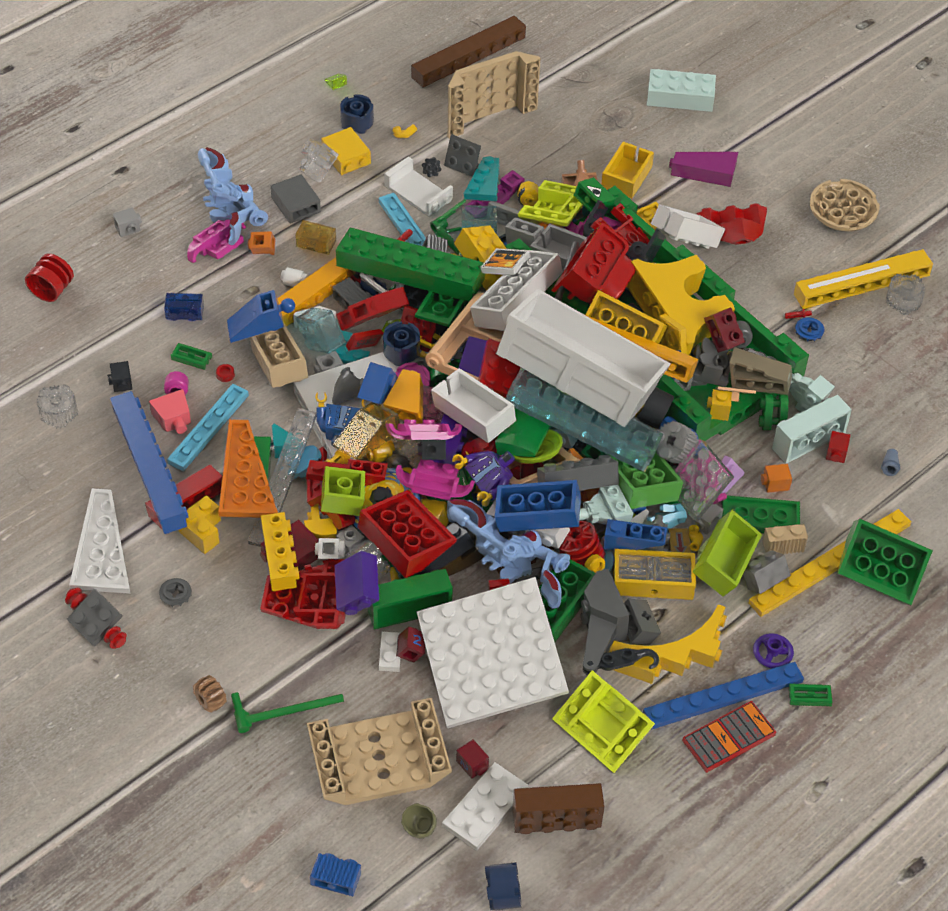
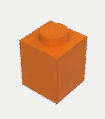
M788 464L765 466L764 474H761V483L765 485L767 493L790 490L792 476Z

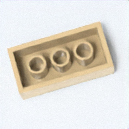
M285 324L284 327L276 331H269L250 337L252 352L272 388L282 387L285 384L299 382L308 378L305 357Z

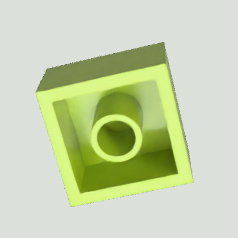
M326 466L322 482L321 511L359 516L364 504L365 471Z

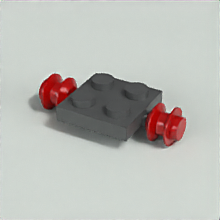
M73 588L67 592L65 603L71 604L70 607L74 610L67 620L93 646H96L103 637L105 643H110L111 649L120 648L125 644L127 634L121 632L119 626L113 627L123 615L100 592L94 589L88 596L82 593L81 588Z

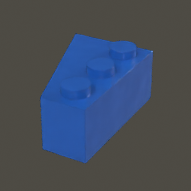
M370 362L357 398L377 404L384 403L398 376L392 368Z

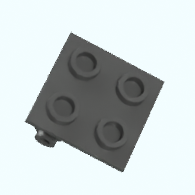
M451 134L444 166L473 177L479 166L478 158L481 145Z

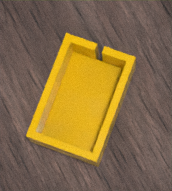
M622 142L602 173L601 185L606 190L616 186L632 199L652 168L654 152L639 148L638 160L636 162L637 146Z

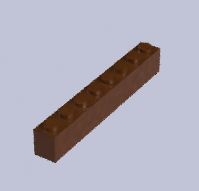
M515 15L412 64L411 78L424 88L455 73L456 70L465 68L521 41L526 37V25Z

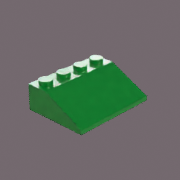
M858 519L853 522L846 539L837 574L911 606L933 550L867 521Z

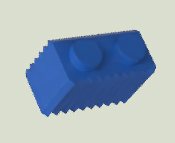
M318 853L310 875V885L353 897L361 876V865L353 859L343 860L330 853L323 855Z

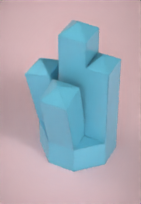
M682 503L672 505L660 504V511L663 512L647 517V521L652 522L655 520L656 515H662V521L664 524H668V530L684 523L687 514Z

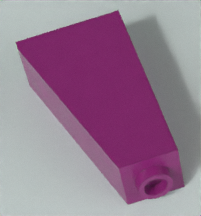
M675 152L674 158H671L669 162L671 176L731 187L739 152Z

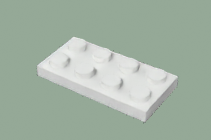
M494 762L442 822V827L477 851L512 810L514 789L529 788V785Z

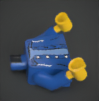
M317 392L315 395L318 402L316 421L320 430L326 433V439L331 440V445L334 448H341L343 442L351 443L355 437H358L367 429L371 415L369 411L374 408V402H371L370 406L366 407L367 400L363 399L361 402L363 408L326 404L325 407L324 403L327 401L326 393L324 392L325 398L319 400Z

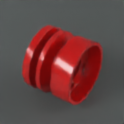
M46 253L42 255L35 267L26 275L25 284L39 299L46 302H54L73 280L74 273L64 259L57 255Z
M579 521V527H569L570 531L558 549L560 554L570 555V560L584 567L585 562L592 555L597 554L605 559L604 548L594 526L590 522Z

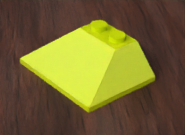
M544 180L538 188V201L534 206L524 205L519 211L518 217L534 224L545 223L555 226H568L583 207L573 196L577 186Z
M593 670L552 718L613 773L616 772L655 725L641 710Z

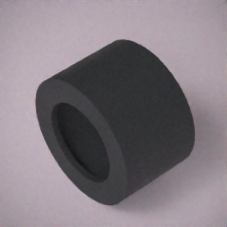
M655 387L638 419L659 429L675 396Z

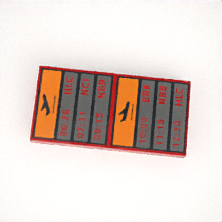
M750 701L684 736L682 741L704 771L708 773L776 736V731L753 701Z

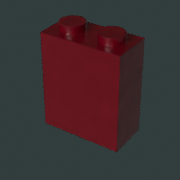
M298 519L291 524V531L288 532V535L293 536L294 547H291V551L296 553L297 563H293V565L298 567V571L305 568V565L312 564L318 560V555H315V544L319 543V540ZM263 541L260 543V556L267 563L265 543Z

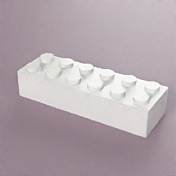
M529 250L530 257L515 275H502L470 307L474 325L485 329L505 331L508 315L535 290L539 289L545 292L563 273L559 254Z

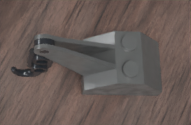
M609 569L597 571L584 591V600L581 601L583 613L580 614L581 621L588 628L582 669L584 674L589 675L592 670L596 673L598 669L611 671L630 666L646 656L652 657L654 660L653 664L649 665V669L655 668L660 660L658 654L651 649L637 650L624 648L607 653L613 641L621 642L627 640L629 613Z

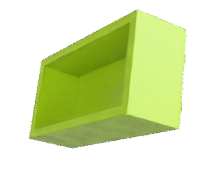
M731 510L718 520L692 572L724 597L738 586L762 534L735 511Z

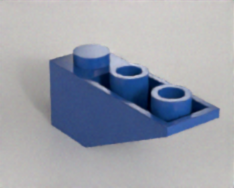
M607 519L604 549L613 551L615 549L638 550L665 545L667 527Z

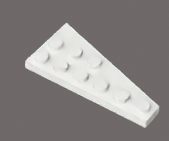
M93 488L91 490L70 579V589L81 588L86 591L96 589L100 592L131 594L111 490Z

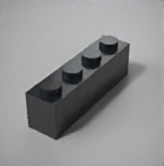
M457 522L448 526L447 529L457 538V541L422 571L413 575H421L439 570L476 546L464 526H460ZM393 565L400 578L404 579L405 577Z

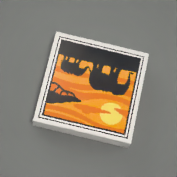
M496 248L481 266V271L486 274L515 275L530 257L529 250Z

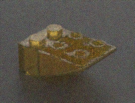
M369 403L358 410L335 440L333 447L356 460L364 457L369 452L394 439L387 431L386 424H393V427L398 430V424H400L398 413L381 404Z

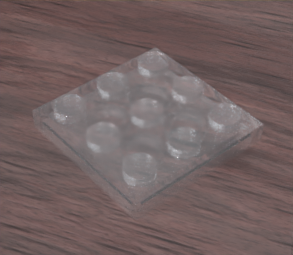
M701 439L675 469V473L683 481L678 501L693 520L699 521L734 478L708 444Z

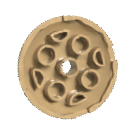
M840 179L837 182L825 181L813 190L810 197V207L814 216L825 226L838 231H857L868 227L877 218L880 208L876 195L871 189L859 182L848 179Z

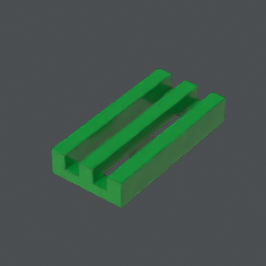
M181 343L177 344L170 355L173 361L205 370L206 364H209V359H212L211 352Z
M789 684L790 705L832 706L831 685ZM794 691H803L807 693H794Z

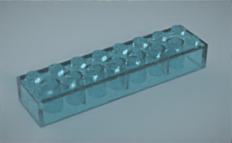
M522 367L505 398L514 404V408L643 472L647 470L663 436V433L633 418L623 427L611 418L569 394L558 390L555 386Z

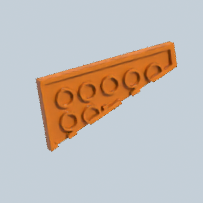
M229 420L219 517L261 518V515L278 513L249 420Z

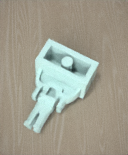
M792 373L789 391L798 402L795 408L802 413L811 406L818 405L827 399L835 386L821 375L814 381L799 373Z
M619 485L600 487L598 494L594 495L590 501L584 502L583 508H580V520L586 519L590 523L598 522L607 525V519L631 522L633 512Z

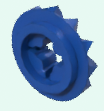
M809 317L800 319L795 326L796 334L800 335V339L806 338L807 341L812 339L814 342L816 339H821L825 330L819 320Z

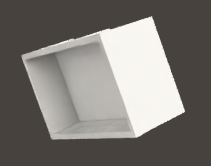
M539 289L535 290L508 315V323L496 353L555 386L558 390L569 394L611 418L623 427L629 423L646 403L660 378L670 366L669 362Z

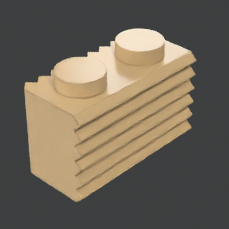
M804 524L765 528L762 539L765 553L772 550L782 554L803 553L808 535Z

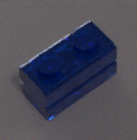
M166 293L164 305L166 319L173 321H196L203 319V294Z

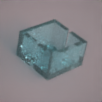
M462 205L461 230L462 228L491 226L497 234V206Z
M311 307L295 318L298 323L297 327L304 336L305 345L310 350L330 354L346 343L332 310H321L320 308Z

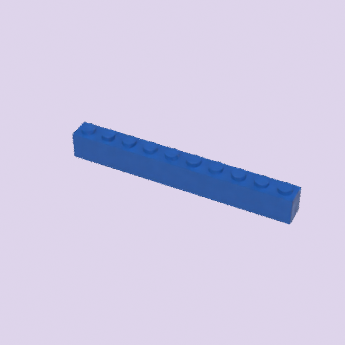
M132 391L111 397L113 411L164 534L187 527L186 518H189L186 507H181L183 502L180 494H176L178 492L174 481L170 482L172 480L169 468L165 469L167 467L164 456L160 457L162 455L158 444L155 445L157 443L153 432L150 433L151 427L149 421L146 420L143 408L139 409L141 408L139 398H135Z

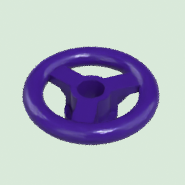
M769 633L760 636L755 641L753 654L756 660L763 666L776 668L789 664L792 661L794 649L790 641L784 636ZM761 643L767 648L768 654L765 659L759 652ZM779 654L787 655L781 662H771L773 657Z

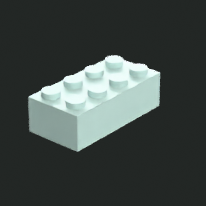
M650 69L647 106L712 112L716 75Z
M838 395L827 398L822 403L813 405L808 410L797 413L786 421H781L776 428L772 449L787 464L828 443L832 431L846 433L852 409Z

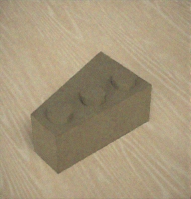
M734 347L729 363L732 388L788 395L792 381L791 365Z

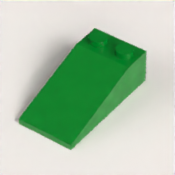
M429 291L415 317L450 327L469 301Z

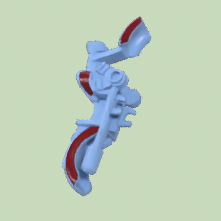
M206 147V149L201 148L198 151V159L201 166L204 167L206 175L210 177V179L204 180L210 195L204 196L203 201H210L205 203L206 207L219 208L209 212L212 222L230 220V227L232 229L230 230L228 243L234 245L240 238L241 223L249 220L253 226H262L267 222L268 214L260 210L253 202V189L250 185H235L233 182H230L232 170L229 169L228 160L223 154L209 147Z
M448 500L447 517L449 522H457L460 526H465L476 535V547L485 556L482 559V564L491 562L493 564L489 567L491 571L498 567H505L500 571V579L509 578L511 584L515 579L522 577V575L531 574V561L536 557L544 560L540 581L543 582L541 594L546 598L551 608H558L560 606L561 586L558 579L549 569L553 565L556 573L564 571L570 564V555L565 553L558 554L542 546L541 537L535 530H529L520 536L513 535L510 540H507L499 534L495 518L488 515L479 505L470 500Z

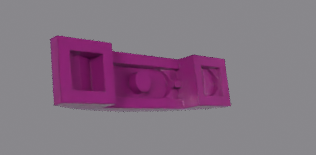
M511 170L500 179L497 201L494 202L500 204L507 202L516 193L519 185L525 181V178ZM472 200L464 206V210L475 218L487 215L490 201Z

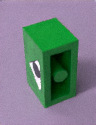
M594 177L578 182L573 195L590 212L598 200L602 201L608 208L606 214L611 212L616 200Z

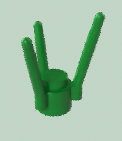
M463 199L442 216L430 222L432 231L436 233L442 227L447 233L467 228L466 226L446 229L448 227L446 219L454 214L456 209L466 202V199Z

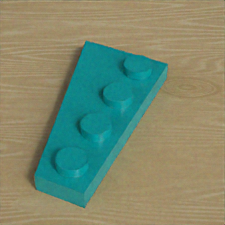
M492 156L482 158L463 193L464 199L497 201L500 172L499 158Z

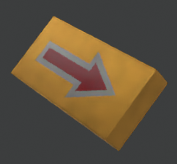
M688 528L668 529V533H670V552L691 553Z

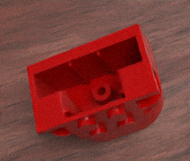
M602 222L581 243L551 291L555 292L563 285L570 291L567 296L569 300L577 296L589 305H591L598 290L618 300L636 272L631 262L632 260L625 255L629 249L627 241Z

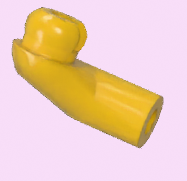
M690 525L688 530L691 540L690 548L692 551H698L704 537L697 525Z

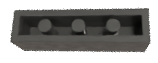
M601 455L598 459L582 458L579 462L564 461L559 465L545 464L544 467L537 468L538 483L577 480L580 490L618 485V461L609 455Z

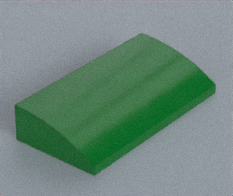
M517 402L514 408L516 421L501 432L495 442L497 454L502 456L505 452L509 451L513 456L535 457L553 423L556 411L552 409L547 411Z

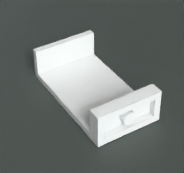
M407 157L384 173L385 187L427 216L437 212L453 199V186L450 185L442 190L413 170V159Z

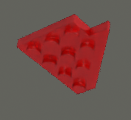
M488 338L478 381L504 398L550 411L554 392L546 381L508 359L497 355L500 342Z

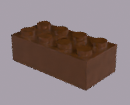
M602 784L514 789L512 805L514 832L530 834L532 832L551 833L558 830L571 832L576 829L595 830L601 828L605 807Z

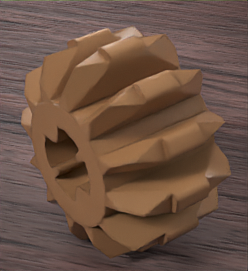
M208 675L202 677L193 685V693L196 696V700L199 701L204 710L210 713L217 711L227 702L226 694L223 691L224 688L221 687L220 682H217L216 678Z

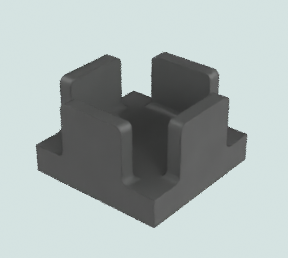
M696 345V348L693 347L691 356L697 358L698 362L692 380L726 387L730 373L729 363L732 352L726 355L728 365L723 370V367L710 364L703 365L699 358V355L703 353L702 349H700L701 346Z

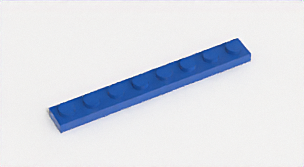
M792 662L643 708V713L655 723L651 728L652 730L787 688L789 684L803 683L804 677L796 662Z

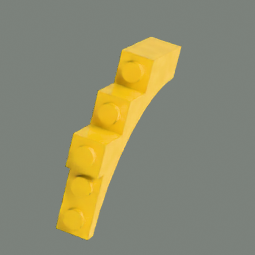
M718 604L712 616L702 627L691 635L675 642L663 645L641 646L613 641L609 652L624 648L637 650L651 649L658 654L660 660L655 668L649 669V665L653 664L654 660L652 657L646 656L636 661L633 665L615 669L614 671L652 684L655 677L659 678L662 669L683 676L685 669L689 670L692 661L712 668L715 661L719 662L723 651L719 649L721 631L718 630L720 626L724 627L727 616L724 615L726 607Z

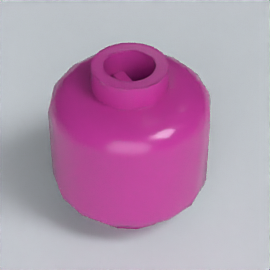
M174 371L165 377L164 391L166 395L181 389L184 390L185 395L188 393L189 380L184 373Z

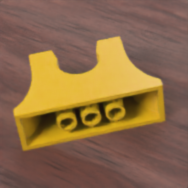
M697 255L664 264L649 263L639 259L631 261L636 272L627 285L628 290L646 315L660 321V315L667 314L686 328L687 355L689 356L693 347L702 342L704 338L711 337L704 320L705 317L730 307L733 312L735 311L733 303L729 301L726 295L714 296L709 300H697L691 297V295L699 290L706 270L704 262Z

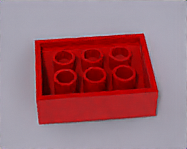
M409 490L360 510L358 528L405 578L422 571L457 541V538Z

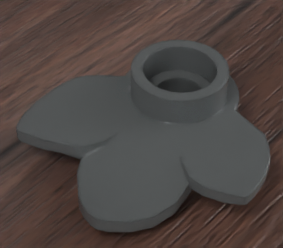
M704 338L701 344L703 353L699 355L701 363L703 365L710 364L723 367L724 370L728 365L726 357L728 350L718 353L714 342Z

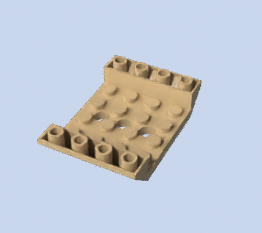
M515 51L456 70L448 85L447 137L450 138L451 134L455 136L464 134V123L516 106L522 114L537 110L541 58Z
M432 698L412 701L411 711L333 727H329L328 719L307 723L325 800L350 805L432 787L452 772ZM371 736H378L380 740L378 742H371L369 738ZM376 754H382L385 758L377 761L373 757ZM386 772L390 776L387 779H380L378 774Z

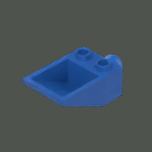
M274 290L256 295L227 320L230 342H236L269 331H276L284 327L281 311L291 313L295 309V302L290 298H286L279 304Z

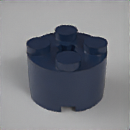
M356 94L352 98L345 97L341 101L340 118L342 128L347 129L351 127L355 132L364 134L372 127L374 123V105L369 97Z
M394 322L384 330L383 353L395 366L410 363L420 356V332L411 323L407 325L402 324V322Z
M517 862L485 866L490 911L522 908L520 882L517 876Z

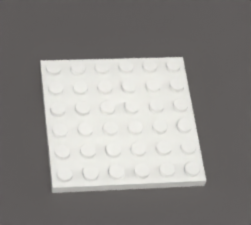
M536 577L417 611L447 728L569 693Z

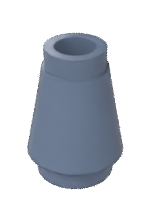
M895 449L887 450L881 464V469L887 476H894L900 470L898 451Z

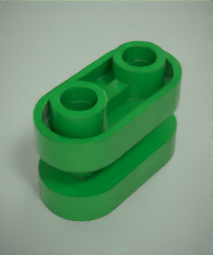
M764 394L763 397H760L762 415H759L758 423L762 430L771 431L772 425H778L781 421L788 419L789 399L787 394H779L778 399H773V394ZM773 407H778L777 417H773Z

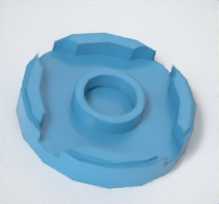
M309 445L297 451L287 464V473L294 479H297L298 476L301 478L305 477L309 461L321 459L320 450L314 445Z

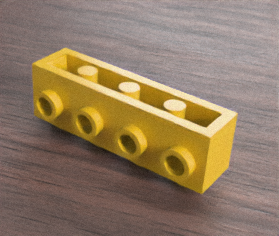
M285 512L261 515L272 591L297 588L296 579H299L298 567L293 565V563H297L295 551H291V547H294L293 536L288 535V532L291 531L290 519L286 520Z

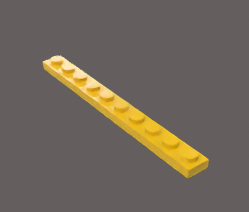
M897 509L875 522L874 525L898 534L910 527L911 521ZM846 541L790 574L791 576L763 593H758L751 597L748 604L762 617L838 571Z

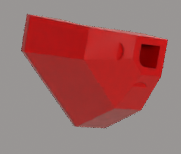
M759 203L751 204L746 209H740L731 205L722 211L703 208L701 212L696 214L725 228L720 241L741 245L753 242L763 234L767 207L761 206Z

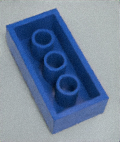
M577 480L498 485L495 520L499 532L579 527L581 493Z

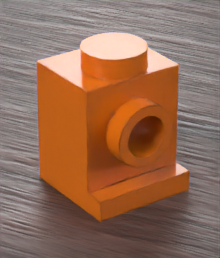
M271 231L251 232L250 239H248V249L253 254L275 255L276 239Z

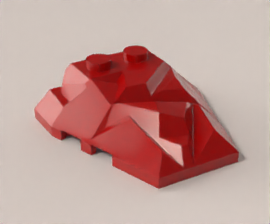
M327 559L323 561L322 565L311 567V564L305 565V569L299 571V579H296L297 588L272 591L270 575H267L260 607L261 612L316 629H338L341 624L345 623L346 614L345 612L338 611L336 606L335 565L345 559Z

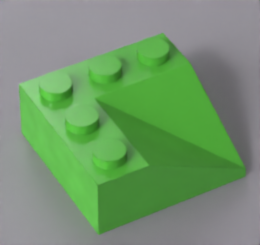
M654 447L609 455L618 461V485L631 509L679 500L683 481L665 459L657 454Z

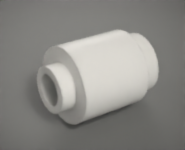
M287 267L286 270H282L280 280L283 281V285L294 287L307 278L308 274L304 273V271Z

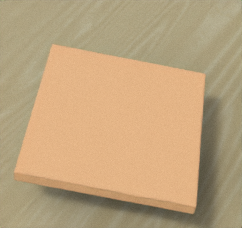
M715 387V390L732 392L731 401L738 402L739 393L756 394L754 390Z

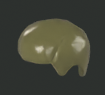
M415 803L405 809L402 814L401 823L409 835L424 839L434 832L437 825V817L429 807Z

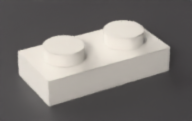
M382 632L379 671L400 672L401 658L396 656L398 635L400 633Z

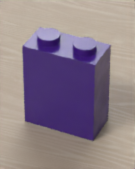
M359 551L335 565L336 606L338 611L345 612L347 615H355L362 609L368 608L379 601L376 555Z

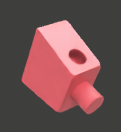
M183 389L149 401L151 414L165 431L169 432L175 429L178 434H183L187 431L186 425L191 423Z

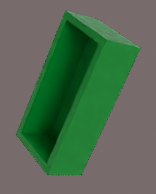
M446 569L434 570L430 573L417 574L408 578L395 579L391 582L378 584L379 601L368 607V613L375 630L417 620V611L452 602L453 587Z

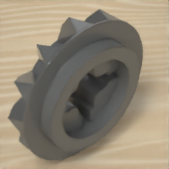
M172 578L161 585L159 596L165 605L169 604L173 608L174 605L181 606L182 603L188 602L190 596H192V589L186 580ZM178 588L179 594L173 597L172 593Z

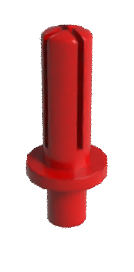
M804 308L802 311L785 313V319L812 316V310L805 311Z

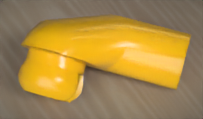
M412 124L405 130H401L400 126H396L392 131L396 138H409L417 131V127Z

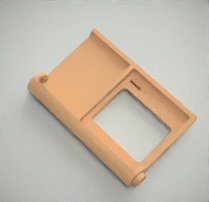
M480 292L474 295L426 355L425 360L429 367L450 376L458 368L450 366L448 363L464 342L468 340L469 336L483 340L490 338L501 342L504 331L485 329L474 325L470 307L484 293ZM469 374L470 376H472V377L475 378L476 380L479 379V377L474 376V375H472V374Z

